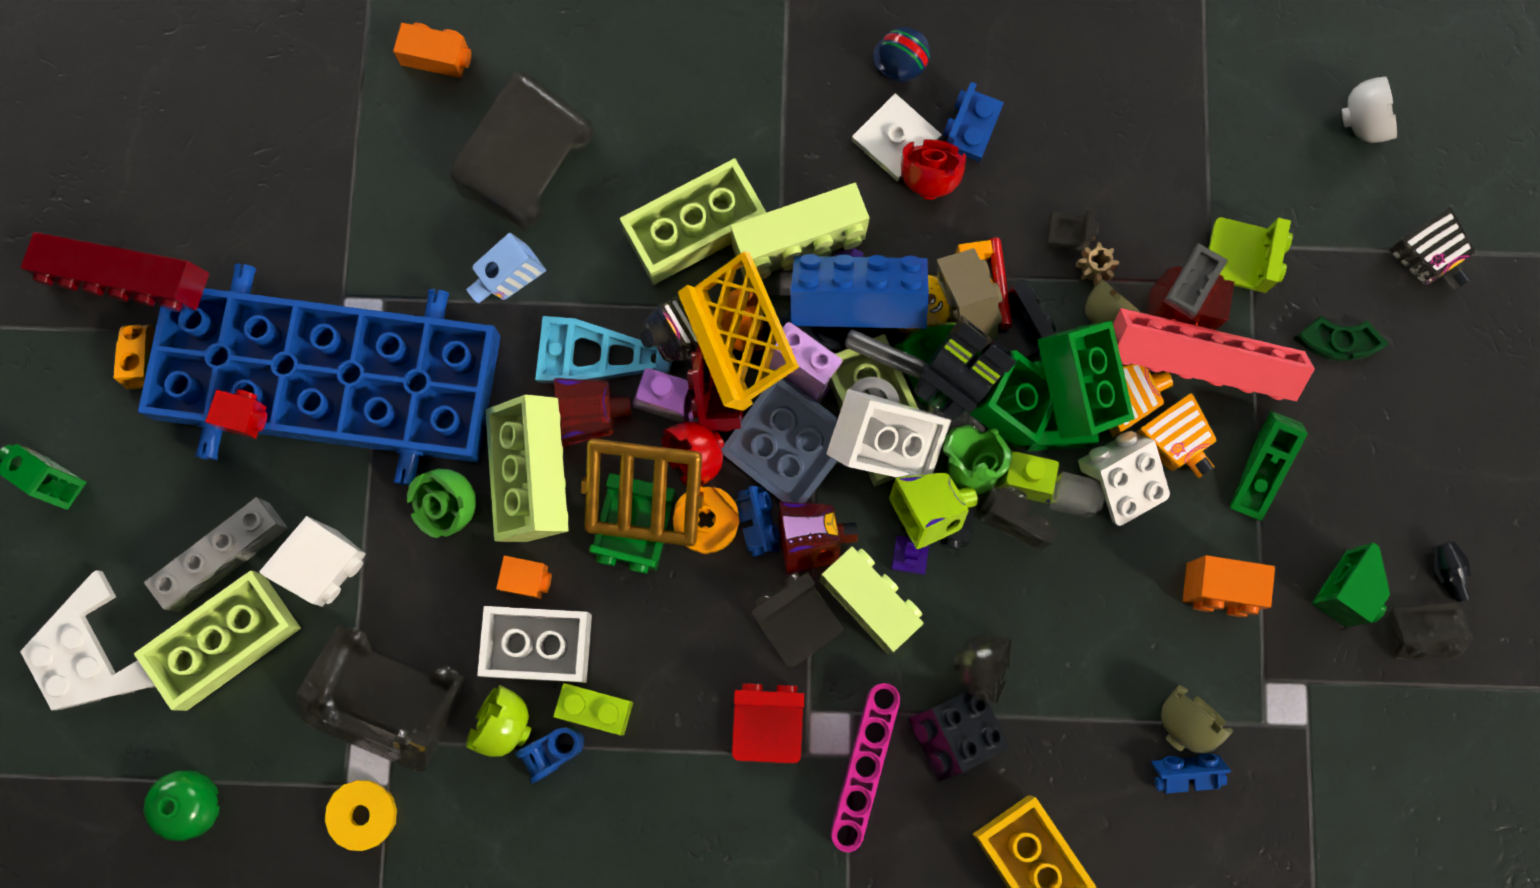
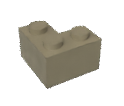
M975 248L936 259L937 280L949 304V322H957L963 315L983 330L987 337L998 338V324L1002 323L998 303L1002 302V294L998 284H992L990 280V271L986 260H980Z

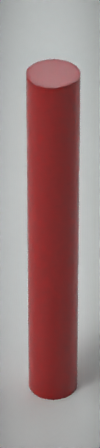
M995 237L989 239L991 240L993 250L990 260L993 283L998 284L1002 294V302L998 303L1002 316V323L999 324V328L1006 330L1012 328L1013 325L1001 239Z

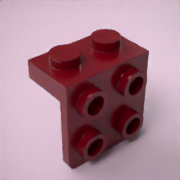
M698 344L697 351H692L691 354L692 369H688L687 372L689 390L694 389L695 398L692 399L693 417L699 418L700 426L708 430L731 431L733 429H741L744 411L723 405Z

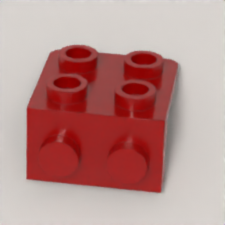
M742 684V690H735L733 758L737 761L799 762L801 759L804 693H797V686L777 685L776 692L763 691L762 684Z

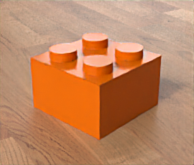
M1207 555L1192 560L1186 564L1182 602L1193 604V609L1198 611L1214 612V609H1227L1226 615L1235 617H1247L1248 614L1258 615L1259 610L1271 608L1275 566Z

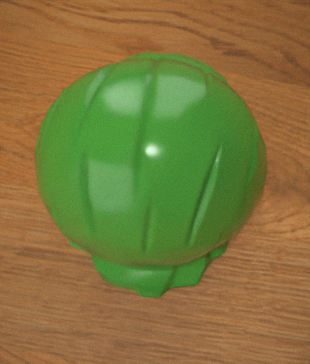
M971 425L954 427L945 436L943 442V451L949 457L947 463L949 475L959 489L973 487L976 494L990 491L1010 467L1012 452L998 434V429L990 428L986 432H982Z

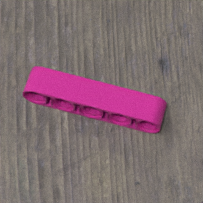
M882 683L871 688L865 701L831 827L830 836L832 842L843 852L857 850L864 839L900 704L899 692L890 684ZM880 689L889 691L892 696V703L887 709H881L875 704L874 696ZM873 722L878 723L883 729V737L876 743L868 741L865 736L866 727ZM868 756L874 762V770L869 776H860L857 773L856 763L861 757ZM852 791H861L865 796V804L859 810H851L847 806V797ZM850 825L855 828L856 838L852 843L842 844L838 841L837 833L842 826Z

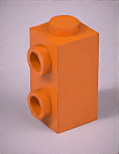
M401 22L393 50L401 66L462 78L464 67L468 68L471 61V49L468 48L463 35L451 29L439 31L431 29L422 23H413L411 25Z

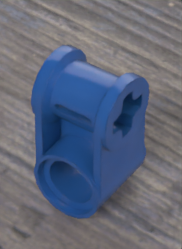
M574 727L559 728L515 753L517 759H522L531 775L529 780L531 784H534L557 770L565 762L577 756L584 747V737ZM563 733L570 734L574 740V747L569 753L562 751L559 747V738Z

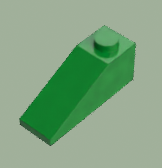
M1272 410L1270 411L1247 460L1230 504L1231 509L1257 520H1263L1308 434L1301 422Z

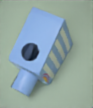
M508 233L473 264L472 268L479 278L469 285L466 290L478 304L490 294L505 300L547 270L527 244L512 233Z

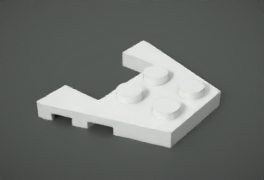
M94 571L20 651L51 710H61L155 687L138 660L115 673L86 619L87 614L116 598L103 571Z

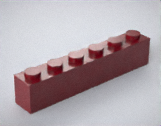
M33 232L20 269L33 274V281L43 285L53 286V283L57 282L58 286L71 291H77L79 287H82V290L87 293L102 297L103 293L106 292L108 296L128 302L129 297L134 298L135 302L154 307L156 302L160 303L161 307L174 312H180L182 308L197 311L210 274L187 260Z

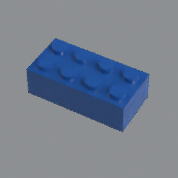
M815 254L794 256L791 282V323L795 326L927 329L929 295L928 258H919L917 256L886 258L881 255L852 257L844 254L836 257H824Z

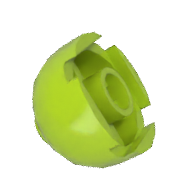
M498 685V689L494 688L475 717L479 719L476 726L477 731L472 728L470 729L466 748L488 757H496L510 753L516 745L523 746L531 732V727L527 726L529 714L523 699L502 685Z

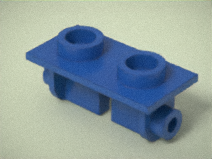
M749 486L748 490L737 492L738 498L735 499L740 522L744 523L751 520L753 522V526L742 529L747 551L752 553V557L765 555V552H780L778 545L780 533L772 521L770 513L772 501L765 488Z
M1201 753L1197 757L1189 758L1167 756L1163 760L1152 761L1153 767L1160 776L1155 777L1156 790L1163 791L1164 794L1189 792L1188 780L1193 779L1195 791L1221 789V785H1227L1226 773H1231V769L1220 755L1212 753Z

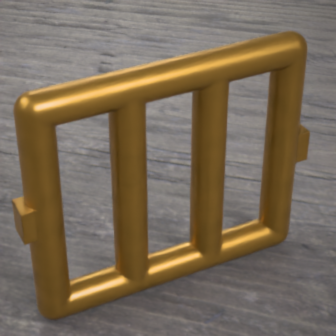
M602 439L589 440L587 444L586 477L581 482V493L585 494L584 528L586 532L683 546L695 545L697 542L699 509H702L704 492H700L702 455L697 451ZM601 453L620 456L618 523L598 521ZM634 457L654 460L651 528L631 525ZM668 462L688 464L684 532L664 529Z

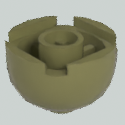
M1103 279L1091 291L1085 304V314L1092 324L1112 321L1114 324L1120 308L1136 312L1140 311Z
M1178 685L1163 704L1161 711L1162 724L1169 733L1165 737L1166 740L1179 751H1183L1184 748L1195 753H1207L1215 750L1232 734V728H1222L1227 723L1223 717L1200 697L1196 696L1192 701L1185 695L1188 689Z

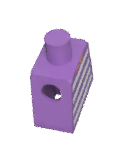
M645 368L632 403V408L680 423L693 421L692 399L695 398L694 389L689 390L688 382L685 379Z

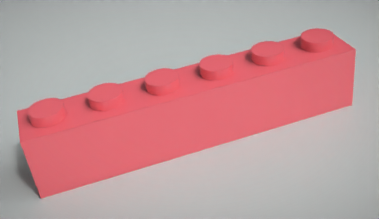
M1120 308L1113 324L1123 365L1136 364L1154 372L1166 371L1175 373L1184 379L1196 378L1205 380L1215 386L1227 385L1236 387L1245 393L1257 392L1266 394L1276 400L1288 399L1297 402L1315 370L1305 351Z

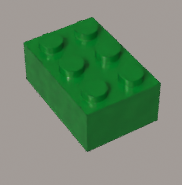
M1112 321L1080 326L1037 339L1060 439L1094 435L1135 419Z

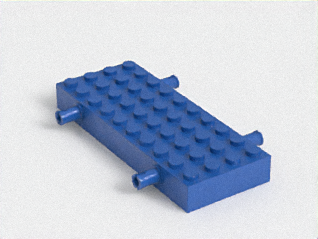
M237 263L234 264L230 291L204 288L197 311L182 308L180 312H174L160 306L138 413L155 421L200 427L201 432L195 457L218 460L222 432L226 431L217 429L205 421L216 389L236 394L237 389L257 395L256 400L267 407L265 411L267 413V421L263 430L259 431L258 434L396 452L399 454L393 483L398 485H410L416 477L419 458L423 456L479 463L486 426L485 409L489 408L501 336L496 328L491 325L445 320V311L449 298V293L438 289V293H435V289H428L424 317L251 294L256 268L243 264L242 268V265Z

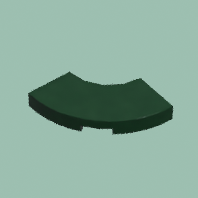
M1322 315L1294 337L1300 345L1310 352L1323 358L1337 361L1364 359L1389 345L1368 320L1356 326L1343 327L1329 322Z

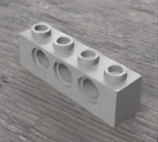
M256 497L155 573L144 584L164 610L180 612L289 528L270 503Z

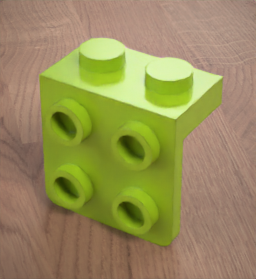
M1223 217L1218 218L1213 225L1209 249L1228 261L1216 281L1262 293H1267L1278 282L1281 283L1287 265L1283 263L1284 254L1289 250L1293 234L1289 233L1291 221L1277 218L1268 228Z

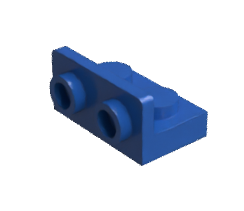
M971 82L967 92L960 91L954 106L959 112L956 119L949 118L943 136L948 138V143L954 144L959 148L958 154L963 155L965 153L967 158L980 162L1004 102L976 92L977 84Z

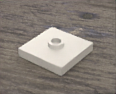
M895 93L852 136L851 141L898 182L902 178L901 158L903 148L910 142H914L915 147L923 145V141L926 139L940 140L942 134Z

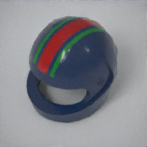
M898 27L889 31L876 45L873 60L877 71L883 77L894 82H906L923 73L929 63L931 50L922 32L907 27Z

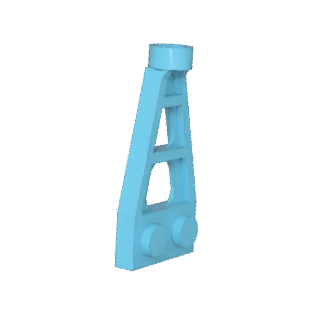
M543 316L535 380L538 383L562 384L556 380L579 381L576 384L642 374L645 368L670 373L672 360H669L664 350L662 357L660 346L661 353L656 346L644 347L639 339L575 318ZM585 338L597 342L601 346L600 360L594 365L575 366L573 364V354L576 340ZM612 345H620L632 348L634 350L633 362L629 365H610V347ZM669 347V348H668V352H669L671 355H672V347ZM653 354H656V363L651 361Z

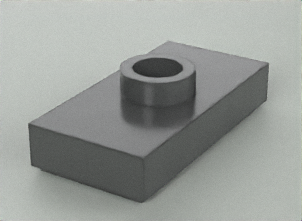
M1198 243L1163 303L1193 319L1228 260Z

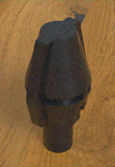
M1455 541L1434 546V571L1440 582H1447L1448 587L1452 588L1456 602L1470 599L1465 584L1468 582L1466 577L1471 576L1469 559Z

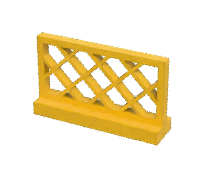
M743 251L695 287L686 285L678 291L684 310L725 407L744 411L753 405L751 399L799 368L750 253ZM744 265L746 276L743 286L734 284L733 280L736 270ZM716 284H721L723 286L718 303H712L707 291ZM731 287L741 290L736 309L726 306ZM750 292L755 293L759 300L755 314L745 312ZM725 310L734 313L729 332L723 331L721 326ZM743 315L753 318L748 337L738 335ZM762 321L768 322L771 327L767 343L757 340ZM736 338L747 341L741 361L736 360L733 355ZM755 344L766 347L760 366L750 364ZM774 349L781 351L786 364L775 371L769 369ZM748 367L759 370L756 382L750 388H747L744 381Z

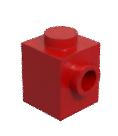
M216 389L205 422L217 429L256 439L258 432L262 431L266 424L267 413L265 411L267 407L256 400L257 395L237 389L236 394Z

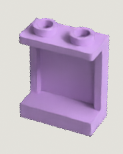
M787 322L783 327V331L799 368L787 375L786 378L820 404L831 389L828 386L829 380L840 367L842 359L791 322ZM775 349L769 369L773 371L786 364L781 351Z

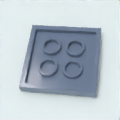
M784 377L759 395L742 419L741 429L734 430L724 444L722 452L725 457L783 503L805 505L837 462V460L826 453L838 418ZM803 506L790 508L798 513Z

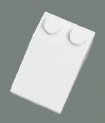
M848 389L826 454L847 467L897 478L933 474L951 420L881 397Z
M306 516L259 572L306 601L323 607L325 603L330 604L341 591L339 586L347 577L354 576L363 565L361 560L366 553L336 529Z

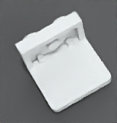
M1136 432L1121 433L1114 441L1105 446L1092 449L1088 455L1078 460L1081 472L1101 482L1112 522L1119 526L1169 498L1170 492L1156 442Z

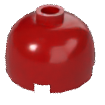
M926 139L923 141V145L915 147L914 142H910L903 148L901 176L906 186L924 199L932 200L953 192L962 181L966 164L965 153L961 156L958 154L959 148L945 141Z
M684 421L663 431L666 435L661 437L662 447L697 451L702 455L700 487L707 484L718 474L723 462L722 448L724 447V442L716 430H708L700 426L697 421ZM669 462L672 469L679 467L684 474L679 479L687 486L688 464Z

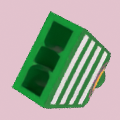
M20 444L6 445L0 449V475L29 496L68 510L87 483L50 458ZM47 475L52 478L49 483L42 484Z

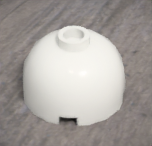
M1387 77L1372 78L1360 83L1350 93L1348 107L1342 109L1344 127L1351 126L1355 136L1362 141L1378 143L1397 138L1396 116L1392 111L1391 104H1393V98Z

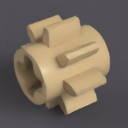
M1098 242L1092 251L1090 248L1085 247L1081 252L1085 259H1079L1076 263V267L1082 268L1083 275L1081 279L1088 278L1093 280L1094 286L1100 282L1102 277L1110 281L1114 276L1110 269H1116L1119 265V261L1113 260L1112 253L1114 249L1108 250L1103 248L1101 242Z

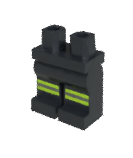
M962 315L933 352L929 360L921 367L922 376L919 378L914 391L927 402H930L939 390L946 394L948 397L940 405L939 411L954 422L966 410L972 413L991 387L1005 372L1008 373L1017 361L1013 353L992 337H987L983 330Z

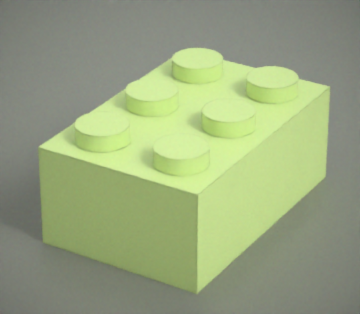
M852 546L821 575L819 581L882 650L889 655L924 624L919 618L923 614L912 601L908 599L904 602L895 593L899 588L886 574L880 577L872 568L875 562L863 549L857 552Z

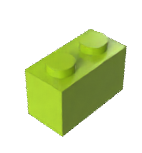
M563 683L553 717L621 736L625 734L633 702Z

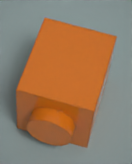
M504 556L496 589L504 593L541 600L543 592L548 593L552 574L548 573V566L544 563Z

